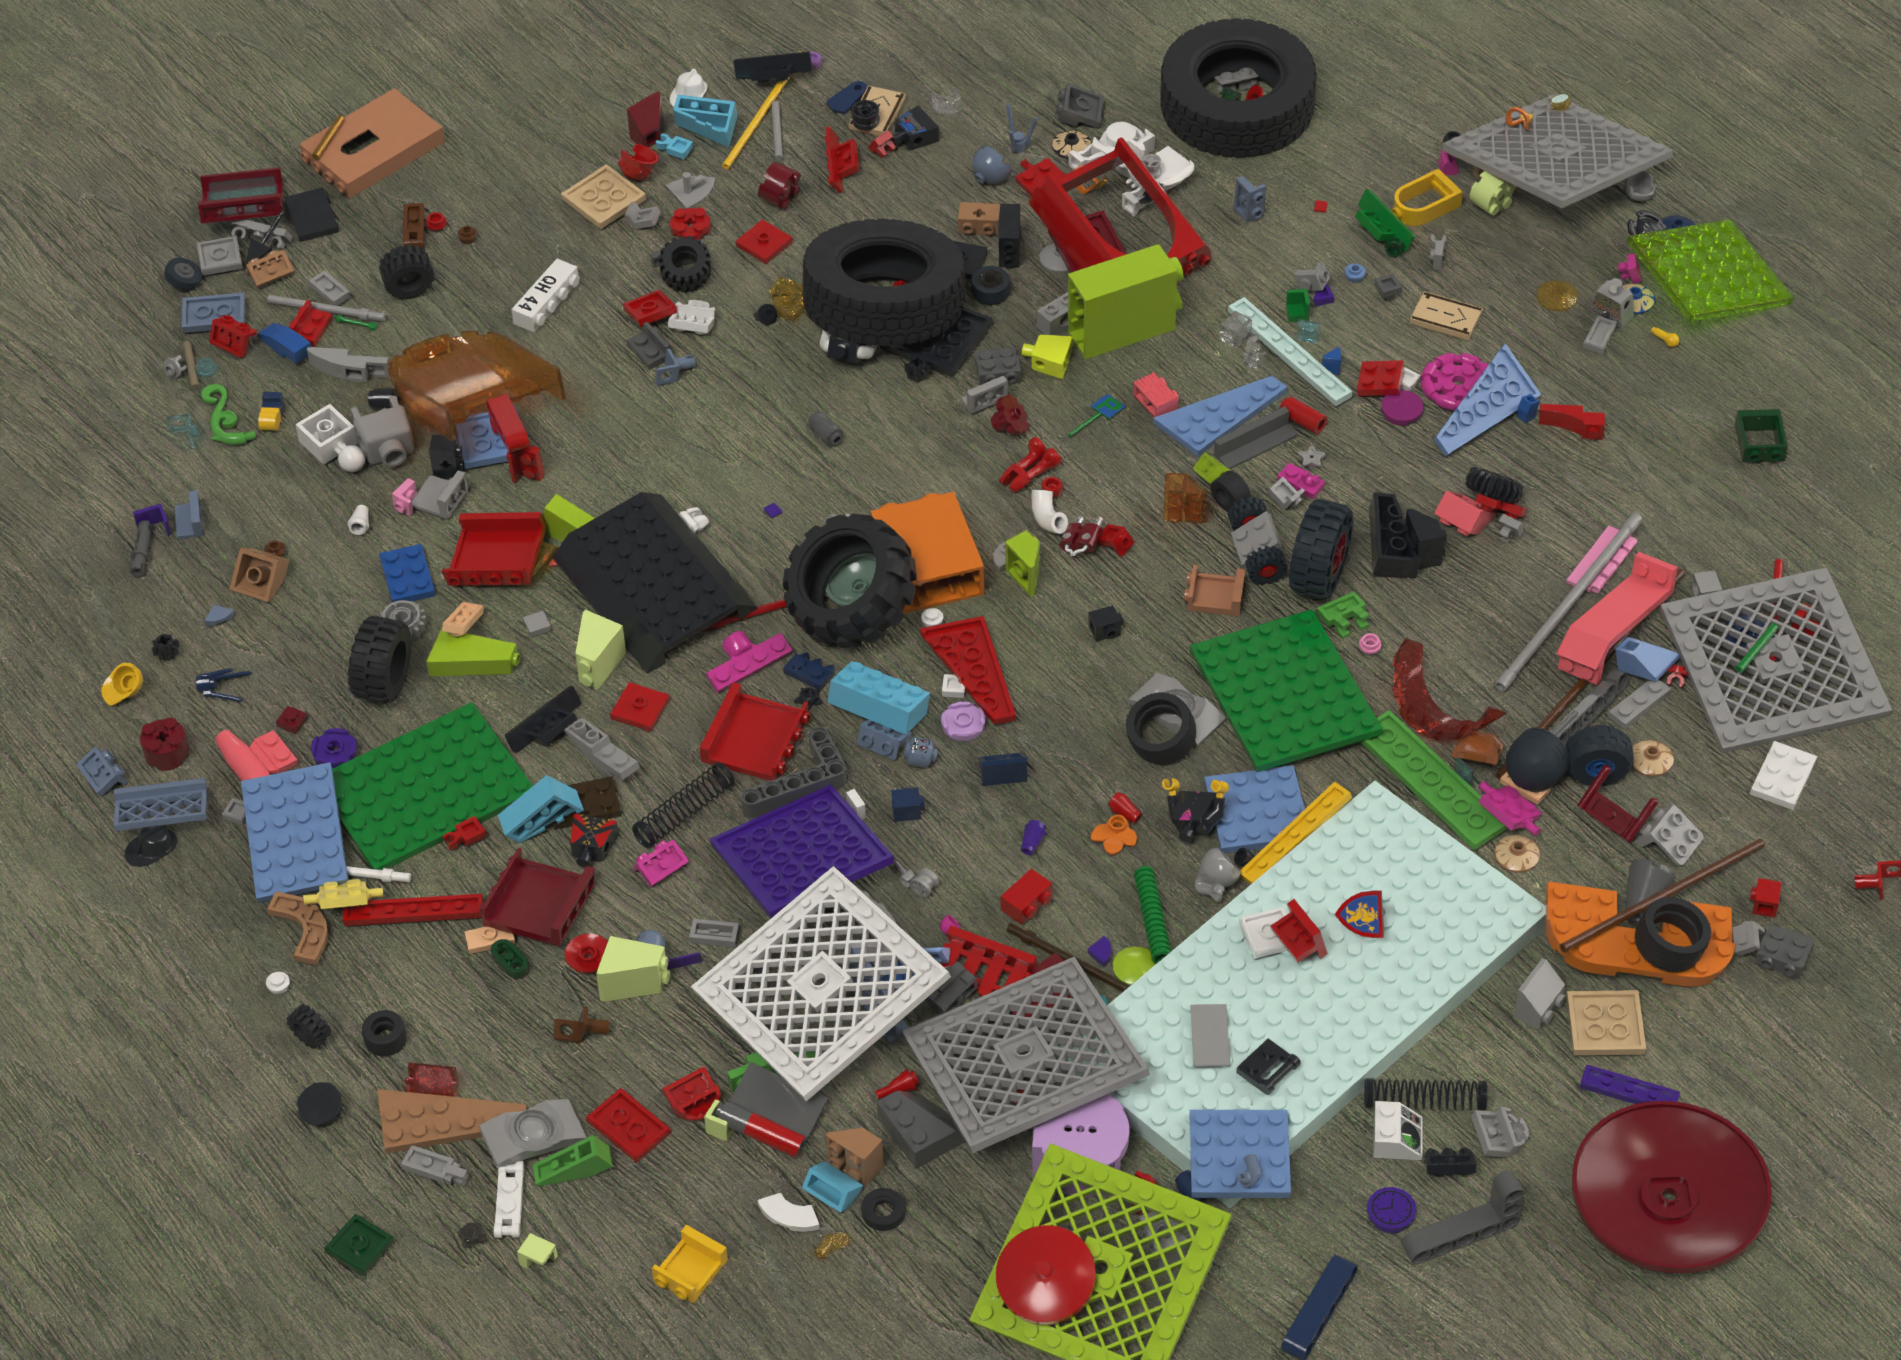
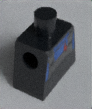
M918 105L895 120V133L892 134V141L894 145L903 143L909 150L939 142V126Z

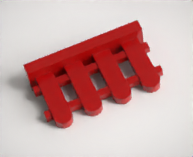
M950 926L947 932L949 944L945 943L943 946L950 948L949 962L940 963L945 968L958 962L960 956L967 958L963 967L975 977L981 964L988 966L983 979L977 978L978 994L980 997L1003 988L997 985L1003 972L1010 974L1004 985L1005 987L1030 976L1031 972L1038 966L1035 955L954 926Z

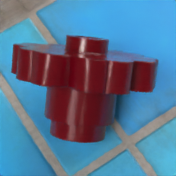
M1010 394L997 399L995 406L998 411L990 419L992 427L997 432L1007 431L1014 437L1027 432L1029 427L1026 420L1027 414L1023 406L1018 404L1017 399Z

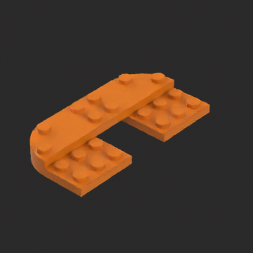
M1549 881L1546 885V934L1554 952L1557 950L1565 958L1564 962L1578 970L1608 976H1615L1617 972L1658 977L1661 978V983L1697 987L1709 984L1713 979L1722 975L1735 949V943H1732V907L1690 902L1706 915L1711 926V938L1700 960L1686 971L1668 972L1651 965L1641 956L1635 945L1636 929L1617 925L1564 953L1560 950V944L1617 914V891ZM1661 922V932H1658V934L1665 941L1676 946L1686 947L1692 945L1688 936L1680 928Z

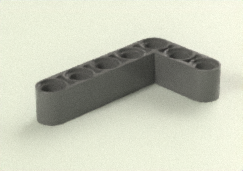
M816 727L809 732L810 753L817 765L744 790L741 794L744 816L757 818L830 784L835 790L841 789L846 785V765L829 732L825 728Z
M1511 1170L1503 1171L1493 1179L1490 1202L1412 1231L1401 1239V1245L1413 1264H1420L1509 1230L1520 1221L1524 1190Z

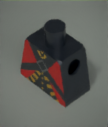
M574 814L570 845L572 856L577 858L576 863L580 867L590 866L591 860L600 862L605 860L618 837L617 821Z

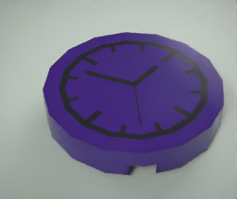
M1384 1187L1375 1191L1370 1196L1367 1204V1217L1370 1222L1372 1221L1380 1231L1387 1233L1404 1231V1228L1410 1227L1413 1224L1416 1216V1204L1412 1196L1396 1187Z

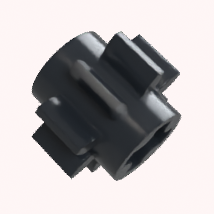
M921 356L909 358V364L904 365L907 378H911L915 382L926 380V374H931L928 359L925 360Z
M172 634L159 635L156 640L152 641L154 646L152 647L153 655H158L160 661H169L175 655H179L178 639L173 640Z

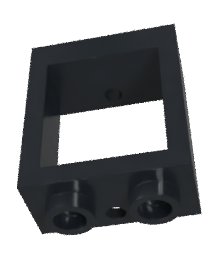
M1000 204L999 267L1019 268L1020 204Z

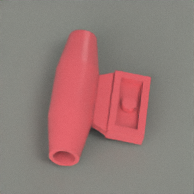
M230 730L221 731L215 738V742L226 763L241 781L267 776L270 773H282L298 765V759L274 730L254 739L250 746L245 744Z

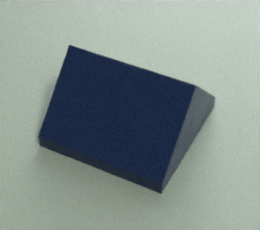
M1023 752L978 757L982 786L1027 782V757Z

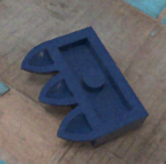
M808 652L799 655L795 653L783 667V673L821 691L833 677L835 667L834 665L823 667L821 658L811 661Z

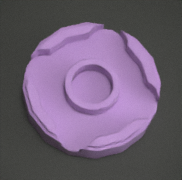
M971 702L953 703L942 713L941 727L944 733L957 741L975 739L985 729L986 718L983 710L980 707L974 706Z

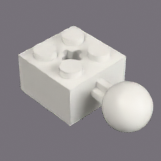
M331 404L295 424L299 442L323 465L338 456L340 467L347 472H357L364 466L365 454L361 448L355 446L358 444L355 427Z

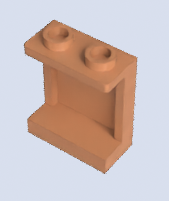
M1193 564L1192 572H1188L1187 585H1190L1189 589L1185 588L1184 601L1188 602L1187 611L1240 616L1246 569L1237 568L1236 577L1199 573L1198 565Z

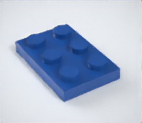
M422 544L379 553L392 603L401 600L416 601L435 596Z

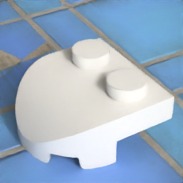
M689 300L686 305L677 302L675 304L677 313L672 314L668 320V327L674 328L676 331L689 330L694 331L696 334H706L714 326L715 307L710 308L708 302L700 300Z

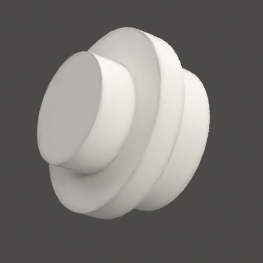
M929 608L922 613L921 620L926 627L939 625L943 622V613L938 609Z
M283 972L272 973L266 979V986L273 994H283L290 985L288 975Z

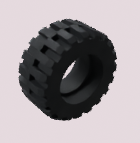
M370 616L358 628V633L355 635V641L351 648L348 668L349 689L356 698L388 704L399 696V692L404 686V680L407 677L412 646L410 628L403 621Z

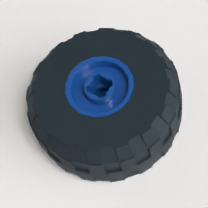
M1596 725L1584 727V729L1576 731L1566 742L1565 747L1570 756L1569 775L1584 785H1591L1604 765L1610 766L1611 772L1601 786L1618 782L1633 767L1634 754L1631 740L1624 732L1613 726Z

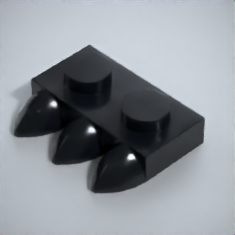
M1466 1147L1461 1148L1458 1154L1450 1148H1445L1441 1154L1437 1150L1429 1148L1424 1154L1427 1174L1434 1176H1443L1445 1174L1464 1176L1469 1173H1476L1474 1154Z

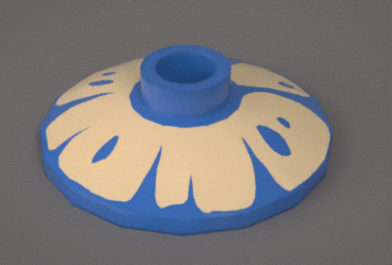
M1626 284L1622 286L1633 294L1634 314H1643L1652 309L1655 304V296L1649 288L1640 284Z

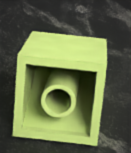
M584 610L582 614L575 653L579 682L583 685L598 690L626 655L623 625L588 610Z
M610 936L596 973L600 1001L606 1002L661 993L664 984H668L670 979V971L667 970L669 958L665 955V947Z

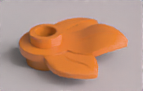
M1113 815L1106 824H1100L1094 828L1091 834V841L1103 842L1106 853L1115 855L1123 849L1124 845L1135 846L1137 835L1135 831L1129 828V823L1124 816Z

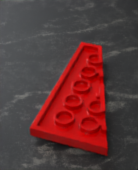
M984 616L919 628L921 637L949 671L958 678V682L964 685L965 690L994 725L1016 721V714Z

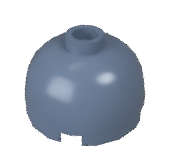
M981 146L973 156L972 169L975 173L974 177L982 184L984 182L990 185L999 184L1012 173V169L1009 163L1005 166L1002 162L1004 158L989 146L985 148Z

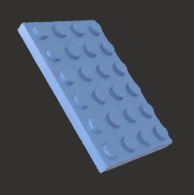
M330 762L241 781L254 886L258 903L272 900L275 891L298 895L319 890V886H324L326 882L347 883L348 874L333 769Z

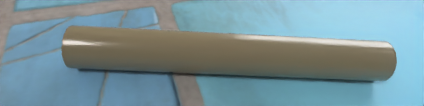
M185 341L183 347L191 389L198 390L199 382L192 344L190 341Z

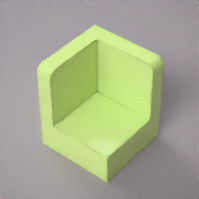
M715 1099L704 1116L706 1133L728 1141L734 1130L728 1127L727 1121L715 1116L720 1105V1101Z
M531 1233L517 1252L519 1264L527 1269L532 1262L544 1265L548 1258L555 1261L558 1257L555 1244Z

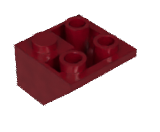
M657 91L627 108L630 139L648 148L655 145L656 140L660 141L663 128L661 93Z

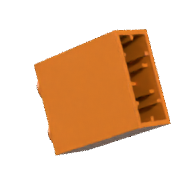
M954 491L945 494L930 493L919 500L902 504L887 503L879 509L871 511V516L874 519L884 521L905 540L911 549L912 558L915 559L917 580L911 583L915 586L916 592L912 604L905 606L902 611L903 614L984 595V565Z

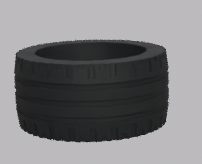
M1165 692L1146 695L1133 705L1126 719L1128 739L1136 753L1147 762L1158 765L1176 762L1186 756L1194 745L1197 734L1194 717L1188 706L1176 695ZM1158 714H1176L1182 719L1178 733L1174 738L1165 743H1146L1141 738L1143 726L1149 719Z
M1663 897L1651 903L1641 916L1635 930V945L1641 956L1656 968L1668 972H1682L1692 968L1704 954L1711 938V926L1706 915L1693 903L1678 897ZM1660 922L1669 923L1680 928L1688 936L1692 945L1686 947L1676 946L1665 941L1656 931L1654 924Z

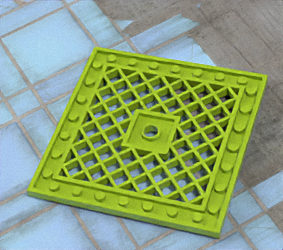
M1050 1143L969 1321L974 1325L1060 1360H1136L1138 1358H1141L1140 1360H1170L1232 1219V1214ZM1074 1183L1077 1193L1064 1198L1061 1188ZM1078 1183L1086 1185L1090 1188L1081 1191ZM1058 1190L1061 1200L1052 1203ZM1100 1191L1113 1197L1103 1200ZM1097 1193L1100 1202L1087 1207L1083 1197ZM1080 1199L1084 1208L1071 1213L1067 1204ZM1123 1200L1135 1206L1126 1209ZM1119 1201L1123 1211L1109 1215L1106 1206ZM1064 1205L1067 1215L1054 1220L1051 1210ZM1103 1208L1106 1218L1093 1222L1090 1213ZM1145 1209L1158 1215L1149 1218ZM1142 1210L1145 1220L1132 1224L1129 1215ZM1047 1212L1051 1222L1043 1225L1059 1226L1070 1221L1074 1229L1071 1232L1078 1237L1083 1233L1093 1230L1096 1239L1087 1236L1085 1244L1093 1256L1095 1266L1098 1263H1105L1108 1266L1105 1273H1096V1283L1093 1291L1096 1295L1091 1296L1085 1305L1089 1316L1077 1321L1073 1316L1071 1318L1072 1323L1059 1327L1057 1323L1055 1324L1056 1329L1048 1325H1038L1024 1321L1014 1315L1009 1309L1004 1308L1005 1304L996 1284V1266L1004 1247L1022 1231L1042 1226ZM1087 1215L1090 1224L1077 1229L1073 1219ZM1126 1217L1129 1226L1116 1231L1113 1221ZM1168 1218L1181 1224L1172 1227ZM1164 1219L1168 1229L1155 1234L1152 1224ZM1109 1223L1113 1233L1100 1238L1096 1228ZM1148 1226L1152 1235L1139 1240L1135 1231ZM1191 1227L1198 1229L1195 1236ZM1187 1228L1191 1238L1178 1243L1175 1233ZM1132 1232L1135 1242L1123 1247L1119 1237ZM1171 1235L1174 1245L1162 1249L1158 1240ZM1116 1239L1118 1247L1107 1244L1106 1242ZM1155 1241L1158 1251L1145 1256L1142 1246ZM1191 1245L1186 1257H1184L1181 1248ZM1138 1248L1142 1258L1132 1261L1134 1255L1129 1251ZM1178 1251L1181 1260L1168 1265L1165 1255ZM1161 1257L1165 1267L1152 1272L1148 1262ZM1145 1263L1148 1274L1135 1278L1132 1268ZM1180 1268L1177 1278L1174 1280L1171 1271ZM1129 1271L1132 1280L1123 1283L1124 1278L1127 1272ZM1168 1273L1171 1283L1158 1287L1155 1277ZM1151 1279L1155 1289L1142 1294L1138 1284ZM1135 1286L1139 1296L1126 1301L1122 1291ZM1171 1290L1165 1303L1161 1293ZM1119 1293L1122 1303L1109 1307L1106 1298L1115 1301ZM1158 1295L1161 1305L1148 1310L1145 1300ZM1102 1299L1106 1309L1092 1314L1089 1304ZM1141 1302L1145 1312L1132 1317L1128 1307ZM1125 1308L1128 1319L1115 1323L1112 1313ZM1161 1312L1155 1325L1151 1316ZM1108 1315L1112 1325L1099 1330L1095 1320ZM1148 1318L1152 1328L1138 1332L1135 1322ZM1092 1322L1096 1332L1082 1336L1079 1327ZM1131 1324L1135 1334L1122 1339L1118 1329ZM1076 1329L1079 1338L1065 1332ZM1115 1331L1119 1341L1105 1346L1102 1336ZM1151 1335L1145 1348L1141 1339ZM1099 1338L1102 1347L1088 1341ZM1138 1340L1142 1350L1128 1355L1125 1345ZM1121 1347L1125 1356L1112 1352V1350Z

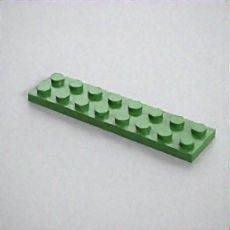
M1390 710L1377 717L1383 728V735L1359 741L1473 850H1476L1508 829L1478 803L1481 795Z

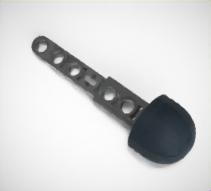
M1618 669L1613 670L1607 676V680H1603L1551 732L1536 727L1525 730L1513 742L1506 754L1505 766L1513 783L1531 792L1544 791L1554 786L1570 768V756L1565 747L1566 742L1576 731L1587 727L1614 700L1615 696H1618L1626 688L1629 677L1628 673Z

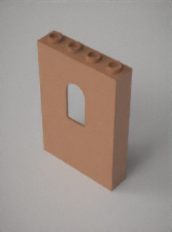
M393 88L344 117L343 123L318 160L313 159L312 154L330 126L300 143V157L303 162L311 165L316 173L324 176L328 183L336 186L340 193H344L347 197L352 198L444 143L445 139L441 125ZM368 130L379 138V140L355 154L347 155L341 151V147Z

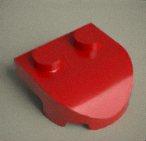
M705 1066L662 1089L674 1113L685 1121L704 1120V1116L715 1099L720 1101L721 1097L718 1085L715 1086Z

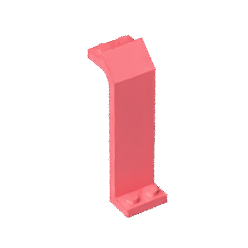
M1638 552L1634 558L1632 574L1569 627L1556 653L1560 655L1558 669L1597 685L1600 683L1605 657L1609 649L1674 593L1678 567Z

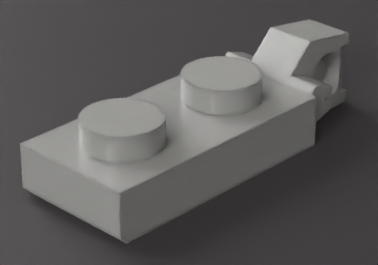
M411 1145L400 1164L402 1170L444 1184L454 1182L455 1184L465 1186L469 1179L468 1171L460 1168V1164L456 1163L453 1158Z

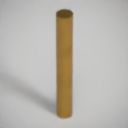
M342 115L336 117L312 154L313 159L318 160L334 137L344 121Z

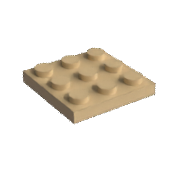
M606 164L562 192L561 198L590 222L602 229L624 215L631 202H636L637 205L644 202L646 194Z
M1639 990L1567 991L1566 998L1573 1056L1645 1055L1646 1043Z

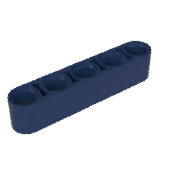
M1333 1255L1287 1332L1281 1345V1351L1300 1360L1307 1359L1353 1281L1358 1269L1357 1264L1338 1255Z

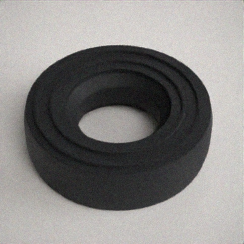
M878 1188L869 1192L863 1199L861 1213L865 1223L878 1231H888L899 1226L904 1219L906 1211L902 1196L889 1188ZM882 1202L889 1203L893 1207V1211L888 1216H879L874 1212L875 1206Z

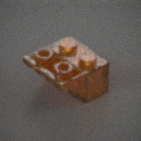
M1166 473L1163 521L1206 523L1208 491L1188 474Z

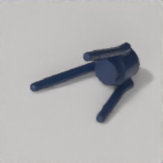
M227 668L210 673H202L196 676L197 691L203 692L204 697L212 696L242 702L243 699L241 697L212 691L217 688V680L251 675V671L230 673L233 669Z

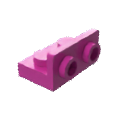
M674 839L668 843L665 840L654 847V852L649 855L645 852L635 859L637 863L634 865L633 870L635 872L639 870L650 887L688 864L689 860Z

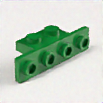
M1365 189L1358 203L1362 210H1358L1355 218L1361 223L1362 227L1372 234L1375 240L1382 242L1394 237L1399 238L1405 245L1403 252H1408L1415 239V235L1370 189Z

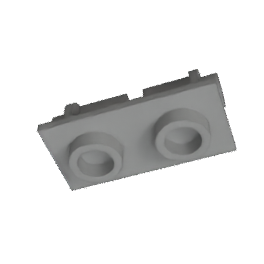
M1242 68L1238 72H1224L1214 78L1220 84L1217 85L1218 93L1226 94L1235 92L1236 84H1238L1239 90L1257 85L1256 77L1258 75L1250 68Z

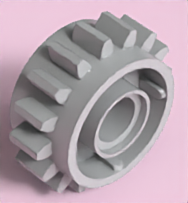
M401 600L385 606L384 611L379 614L380 617L403 621L408 625L412 641L420 637L422 631H425L427 620L424 609L420 610V605H416L412 601Z

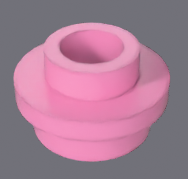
M1368 633L1360 639L1359 648L1366 654H1375L1381 649V641L1377 635Z

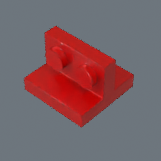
M1295 899L1288 902L1289 913L1270 925L1272 932L1297 963L1314 952L1321 959L1328 954L1321 931Z

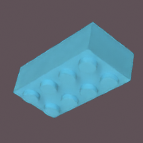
M851 661L830 681L827 703L906 735L927 715L930 692L922 690L918 686L905 683L898 678L883 674L881 671L863 666L861 663Z

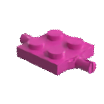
M1486 781L1479 785V789L1485 795L1481 796L1478 803L1511 831L1517 828H1526L1533 836H1537L1541 832V829L1533 822L1537 821L1542 813L1535 808L1533 803L1521 796L1515 788L1508 785L1500 789H1493Z

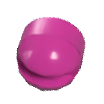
M949 914L940 922V929L946 935L950 926L960 928L959 923Z

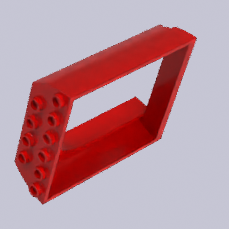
M1122 137L1117 139L1114 151L1058 179L1055 178L1052 172L1048 173L1045 176L1046 182L1042 187L1035 189L1029 200L1030 206L1052 235L1056 237L1079 270L1127 255L1112 247L1098 234L1067 193L1124 163L1161 210L1168 222L1172 237L1171 249L1167 254L1168 258L1176 257L1179 260L1183 275H1189L1196 268L1204 267L1211 262L1209 247Z

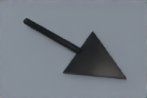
M283 211L279 213L261 243L253 238L250 239L245 269L249 261L255 258L260 259L272 250L264 244L284 215Z

